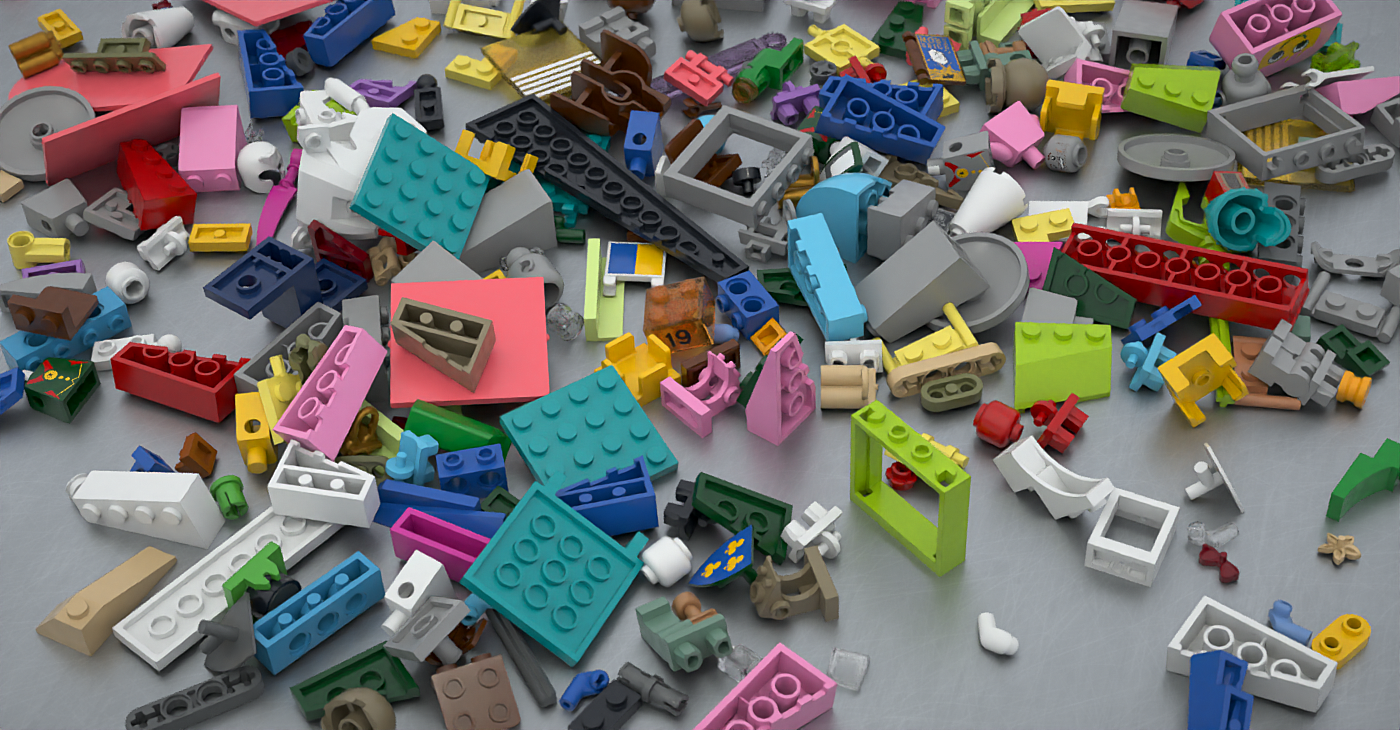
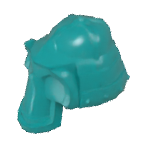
M1242 187L1230 189L1210 201L1207 207L1204 208L1208 232L1217 245L1227 248L1228 251L1235 250L1240 253L1242 251L1247 252L1248 250L1253 251L1258 242L1265 247L1275 246L1289 237L1291 223L1283 211L1276 207L1268 206V194L1262 193L1257 188L1248 189Z

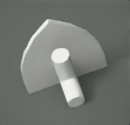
M1205 443L1204 448L1216 472L1212 474L1206 462L1196 463L1194 470L1200 481L1185 488L1188 496L1193 500L1224 483L1242 513L1245 512L1208 443Z

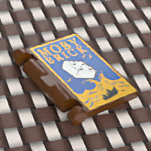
M906 31L902 34L915 75L918 76L917 81L919 85L934 83L965 86L966 79L950 36L915 34L911 31Z

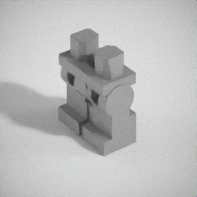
M620 6L601 14V19L597 16L579 25L580 47L587 52L591 51L593 56L598 55L600 59V33L603 29L639 46L647 54L648 58L656 54V44L650 39V29L639 22L635 23L625 14V10Z
M1281 319L1266 339L1248 373L1270 386L1274 382L1277 383L1285 393L1292 397H1298L1297 400L1301 401L1303 406L1309 399H1312L1325 408L1338 389L1336 388L1345 373L1344 370L1332 363L1337 354L1329 349L1325 353L1320 345L1300 339L1290 332L1293 325Z

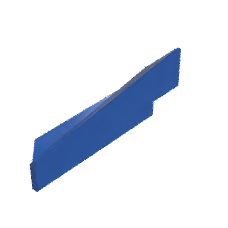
M386 479L377 487L380 506L373 522L391 528L407 508L411 507L492 539L507 517L504 513L482 511L480 498Z
M1223 650L1198 653L1191 656L1188 730L1250 729L1254 696L1241 690L1248 668L1247 661Z

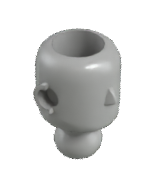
M1243 53L1233 59L1232 69L1224 76L1222 92L1219 93L1222 99L1220 107L1272 93L1269 81L1258 70L1259 63L1254 55Z
M524 247L512 249L506 259L509 269L506 278L543 277L545 310L554 306L560 300L564 289V282L560 273L544 255L532 253Z

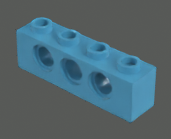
M107 286L91 294L97 296L99 304L71 341L26 331H19L1 340L0 346L7 365L11 369L19 367L21 370L35 372L43 360L48 357L70 359L93 347L94 342L104 341L132 326L126 304Z
M357 551L253 624L257 652L254 657L274 675L385 597L380 568L360 551Z

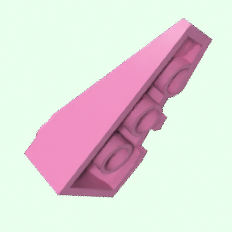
M1077 58L1064 75V82L1105 88L1102 113L1127 111L1120 109L1130 70Z
M791 331L770 350L745 410L747 430L777 446L816 409V386L814 381L807 376L810 371L809 367L802 363L803 351L796 333Z

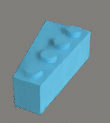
M818 213L788 220V268L826 341H845L850 338L864 336V323L868 320L866 308L858 300L855 288L850 281L823 214Z

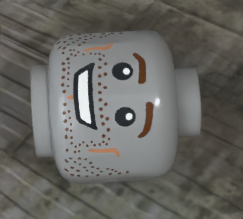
M1056 134L1044 145L1043 155L1045 156L1047 166L1051 170L1074 173L1085 164L1087 148L1079 137Z

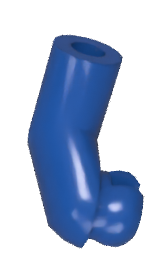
M599 669L577 674L559 699L560 706L567 711H574L582 697L600 694L609 684L608 674Z

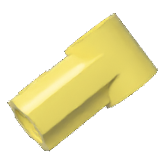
M29 231L15 232L7 239L13 265L18 269L35 267L38 263H60L70 260L71 245L69 239L34 238V235Z

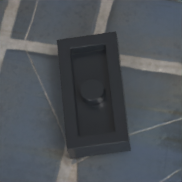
M613 679L567 726L568 730H619L643 705L642 697Z

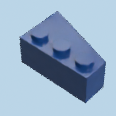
M643 455L634 459V465L619 471L616 467L606 470L605 477L591 483L588 479H584L558 490L555 496L610 537L659 527L656 496Z

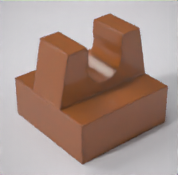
M192 433L186 436L183 449L179 453V460L181 462L176 464L175 470L179 473H199L203 479L211 475L218 451L198 433Z

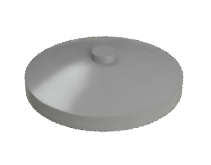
M44 86L22 92L0 107V170L23 181H45L42 138L97 118L87 99L78 92L65 87Z
M1148 134L1122 141L1118 146L1117 161L1123 168L1146 177L1173 182H1193L1210 180L1213 171H1233L1236 155L1228 146L1202 137L1181 134Z
M971 232L951 237L964 249L990 285L984 292L956 307L972 334L990 329L1014 313L1024 300L1030 282L1029 268L1019 247L1008 238L989 232ZM945 313L924 324L936 332L949 325L954 329Z

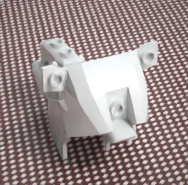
M328 78L325 81L324 90L300 92L299 109H296L295 115L298 124L297 140L303 150L298 173L296 207L298 227L291 235V247L296 250L313 248L307 228L313 220L319 221L346 240L378 238V228L380 227L349 208L386 120L394 113L422 132L426 133L427 130L402 108H369L364 96L339 79ZM334 99L350 112L354 111L357 115L345 112L341 114L333 108L329 109L325 104Z

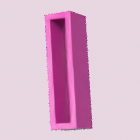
M411 507L407 508L390 529L395 557L408 561L412 554L418 550L442 563L449 579L457 582L461 580L491 540Z

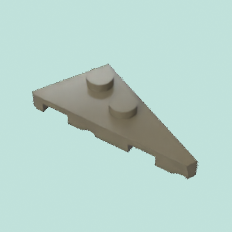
M890 154L884 157L889 162L878 177L892 183L891 189L903 179L936 188L935 200L938 201L939 205L956 210L960 208L964 198L957 192L950 189L946 193L938 187L939 181L924 171L918 170L912 163L901 164L897 161V156Z

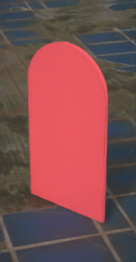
M212 44L150 49L149 52L155 53L166 64L165 71H154L152 73L144 71H131L130 73L121 71H109L108 73L86 71V73H78L73 71L64 60H60L57 66L27 79L22 77L10 90L8 100L33 88L59 86L81 94L90 103L94 112L118 110L192 82L213 50Z

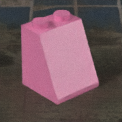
M238 105L182 108L179 175L196 193L240 190L242 178L237 168L238 154L247 145Z

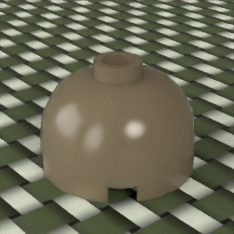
M684 0L680 8L681 17L677 18L681 32H687L691 39L701 43L723 38L724 30L718 31L717 24L722 22L715 0Z
M367 687L349 688L334 697L323 709L325 710V716L321 719L322 730H396V716L392 706L385 697Z

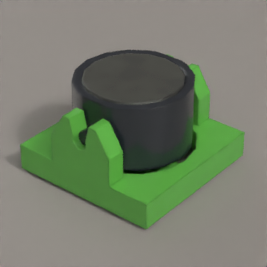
M272 541L222 584L229 609L246 592L249 593L253 624L302 590L300 583L288 576L281 548Z

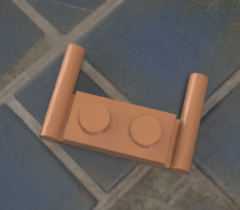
M1233 335L1231 342L1232 356L1237 364L1233 370L1244 382L1249 392L1245 397L1235 401L1233 405L1300 410L1301 401L1297 400L1298 397L1267 395L1268 384L1248 373L1267 338Z

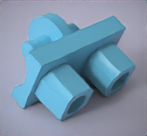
M1157 332L1151 346L1146 348L1139 341L1135 343L1130 342L1123 346L1120 353L1121 359L1128 368L1133 369L1137 367L1129 385L1130 389L1137 392L1143 384L1158 392L1162 387L1164 381L1157 367L1169 361L1177 354L1162 346L1166 336Z
M410 430L401 432L399 452L396 457L387 460L385 472L393 477L394 481L424 486V483L433 481L435 470L433 465L427 461V458L438 453V442L429 434L417 437Z

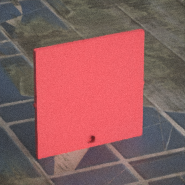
M543 277L391 283V321L401 298L404 297L492 320L496 337L492 352L477 388L473 393L398 345L391 327V341L388 342V347L390 348L391 408L412 407L417 399L436 406L532 402L550 393L547 341H549L550 336L546 334Z

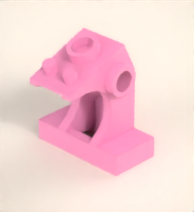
M711 351L707 352L708 367L701 371L698 378L699 382L695 385L683 387L670 376L660 382L662 406L701 438L712 433L711 418L729 406L736 404V400L743 390L739 387L740 381L738 378L741 375L735 369L736 365L732 361L725 363L723 361L725 356L722 353L716 356ZM709 395L712 397V398H710V399H708V400H706V401H702L703 399H705V398L708 397Z

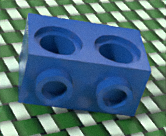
M750 270L717 282L718 296H716L715 300L719 311L729 317L732 326L737 328L747 341L772 317L779 323V305Z
M500 443L435 455L441 490L480 499L486 498L498 485L509 492Z

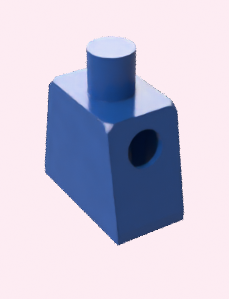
M631 110L624 142L625 164L628 170L643 180L644 177L655 176L656 168L663 153L660 116L658 112ZM644 135L646 137L645 143L641 144L642 137Z

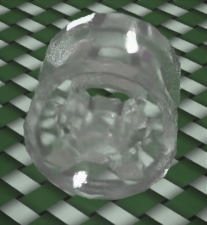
M565 303L555 305L546 316V327L552 332H557V335L564 341L575 339L581 333L584 326V318L579 313L572 312V309Z

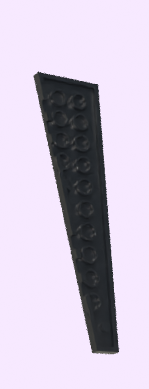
M534 93L466 123V130L475 133L474 138L482 144H485L486 140H490L495 143L499 141L515 147L512 160L521 166L526 154L538 157L533 173L602 213L605 218L612 219L712 280L720 282L749 271V266Z

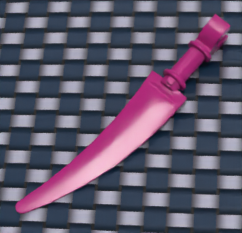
M293 149L284 179L280 180L279 185L272 186L266 198L258 223L257 245L268 236L274 237L282 215L298 190L295 188L294 183L298 177L303 149Z

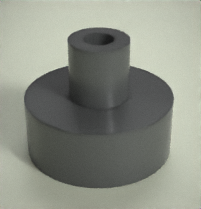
M296 48L287 54L286 66L288 69H292L295 75L303 76L313 69L312 58L304 49Z

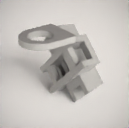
M790 199L783 201V217L777 225L771 224V218L767 217L763 223L759 222L755 229L747 226V230L739 229L740 243L746 245V258L766 264L773 253L785 256L788 251L787 221L797 219L794 205ZM756 250H761V254L755 253Z

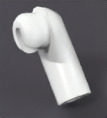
M992 613L980 614L977 617L982 646L998 654L1013 655L1016 653L1019 647L1017 638L1011 636L1009 632L996 628L995 617Z

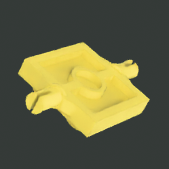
M814 24L808 28V34L815 39L804 44V54L815 61L825 60L834 63L838 76H840L839 72L851 67L848 59L855 55L864 70L869 64H874L870 61L871 59L879 56L880 46L845 24L827 31L818 28Z
M282 355L269 358L274 377L257 382L274 445L288 444L272 429L303 386L299 374L293 375L286 372Z

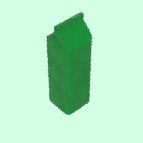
M419 399L413 404L404 431L410 430L417 437L429 434L438 442V448L447 452L500 443L504 463L512 443L509 437L498 428Z

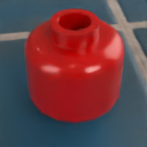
M997 400L990 402L988 405L982 404L973 421V426L976 427V435L998 448H1005L1010 442H1017L1024 430V426L1020 424V412Z

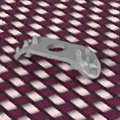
M1317 241L1311 243V254L1314 255V263H1318L1323 271L1385 277L1388 270L1400 264V249L1392 250L1388 254H1377V257L1334 254L1332 249L1322 248ZM1355 262L1363 267L1353 268L1346 263Z

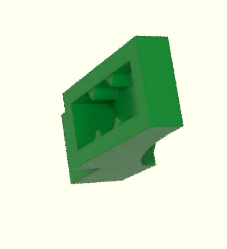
M1387 438L1373 458L1359 453L1331 493L1326 517L1339 522L1347 511L1364 498L1385 489L1393 492L1400 482V443Z

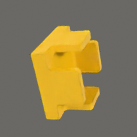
M1048 79L1045 99L1040 113V125L1043 132L1055 133L1054 135L1076 136L1082 141L1084 138H1089V140L1093 141L1095 139L1098 140L1105 88Z
M628 332L605 345L606 359L601 361L600 367L594 369V373L613 365L642 407L661 397L660 382L669 376L682 385L681 375L672 368L670 348L659 338L651 334L647 336L648 345L642 343L635 347L634 336Z

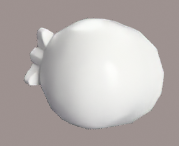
M264 141L253 142L244 146L238 154L237 168L244 185L252 191L267 194L272 186H274L271 179L262 180L259 178V174L263 171L277 170L278 168L281 179H284L286 175L282 156L278 148L271 143Z

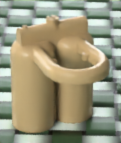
M821 365V409H862L875 401L876 390H878L876 369L868 368L864 365Z

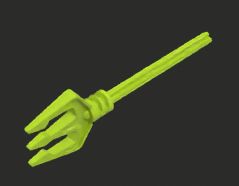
M1180 182L1165 227L1166 234L1180 244L1235 255L1241 254L1239 251H1228L1227 248L1216 244V241L1208 232L1205 212L1202 224H1197L1183 218V205L1187 204L1190 195L1185 183ZM1205 194L1201 203L1203 211L1209 204ZM1199 256V265L1209 263L1206 258ZM1224 263V268L1229 271L1230 263ZM1209 317L1210 334L1214 333L1231 354L1229 322ZM1223 386L1215 389L1216 402H1219L1220 407H1226L1227 404L1235 403Z

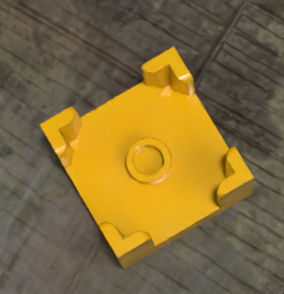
M465 129L462 130L455 149L456 153L477 165L484 174L502 182H506L517 175V173L508 170L515 147L499 141L495 143L486 140L481 155L477 159L468 156L475 133ZM526 154L519 173L530 169L533 174L538 157Z
M1214 333L1157 367L1175 405L1193 428L1206 420L1205 415L1195 402L1215 389L1223 386L1234 401H1238L1249 394L1244 382L1232 369L1237 366L1234 357Z

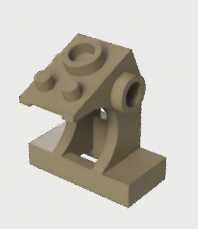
M817 545L804 548V568L794 574L778 575L772 566L771 556H767L763 565L758 566V575L750 586V599L755 604L759 617L783 620L790 616L820 609L825 622L839 619V595ZM796 592L799 593V595L796 596H787L788 594Z

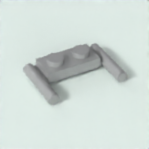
M1320 272L1310 289L1300 315L1313 316V318L1337 326L1343 324L1347 329L1368 336L1378 337L1379 341L1388 343L1400 322V308L1394 304L1389 315L1386 316V309L1326 291L1325 288L1331 276L1328 272Z

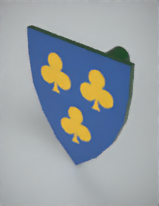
M748 526L721 545L700 566L688 584L700 588L714 585L723 588L742 576L751 586L758 575L752 568L754 560V526Z

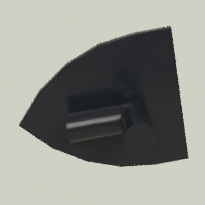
M535 0L518 17L510 30L518 36L525 38L541 37L553 31H556L561 36L564 35L568 28L559 21L560 0Z

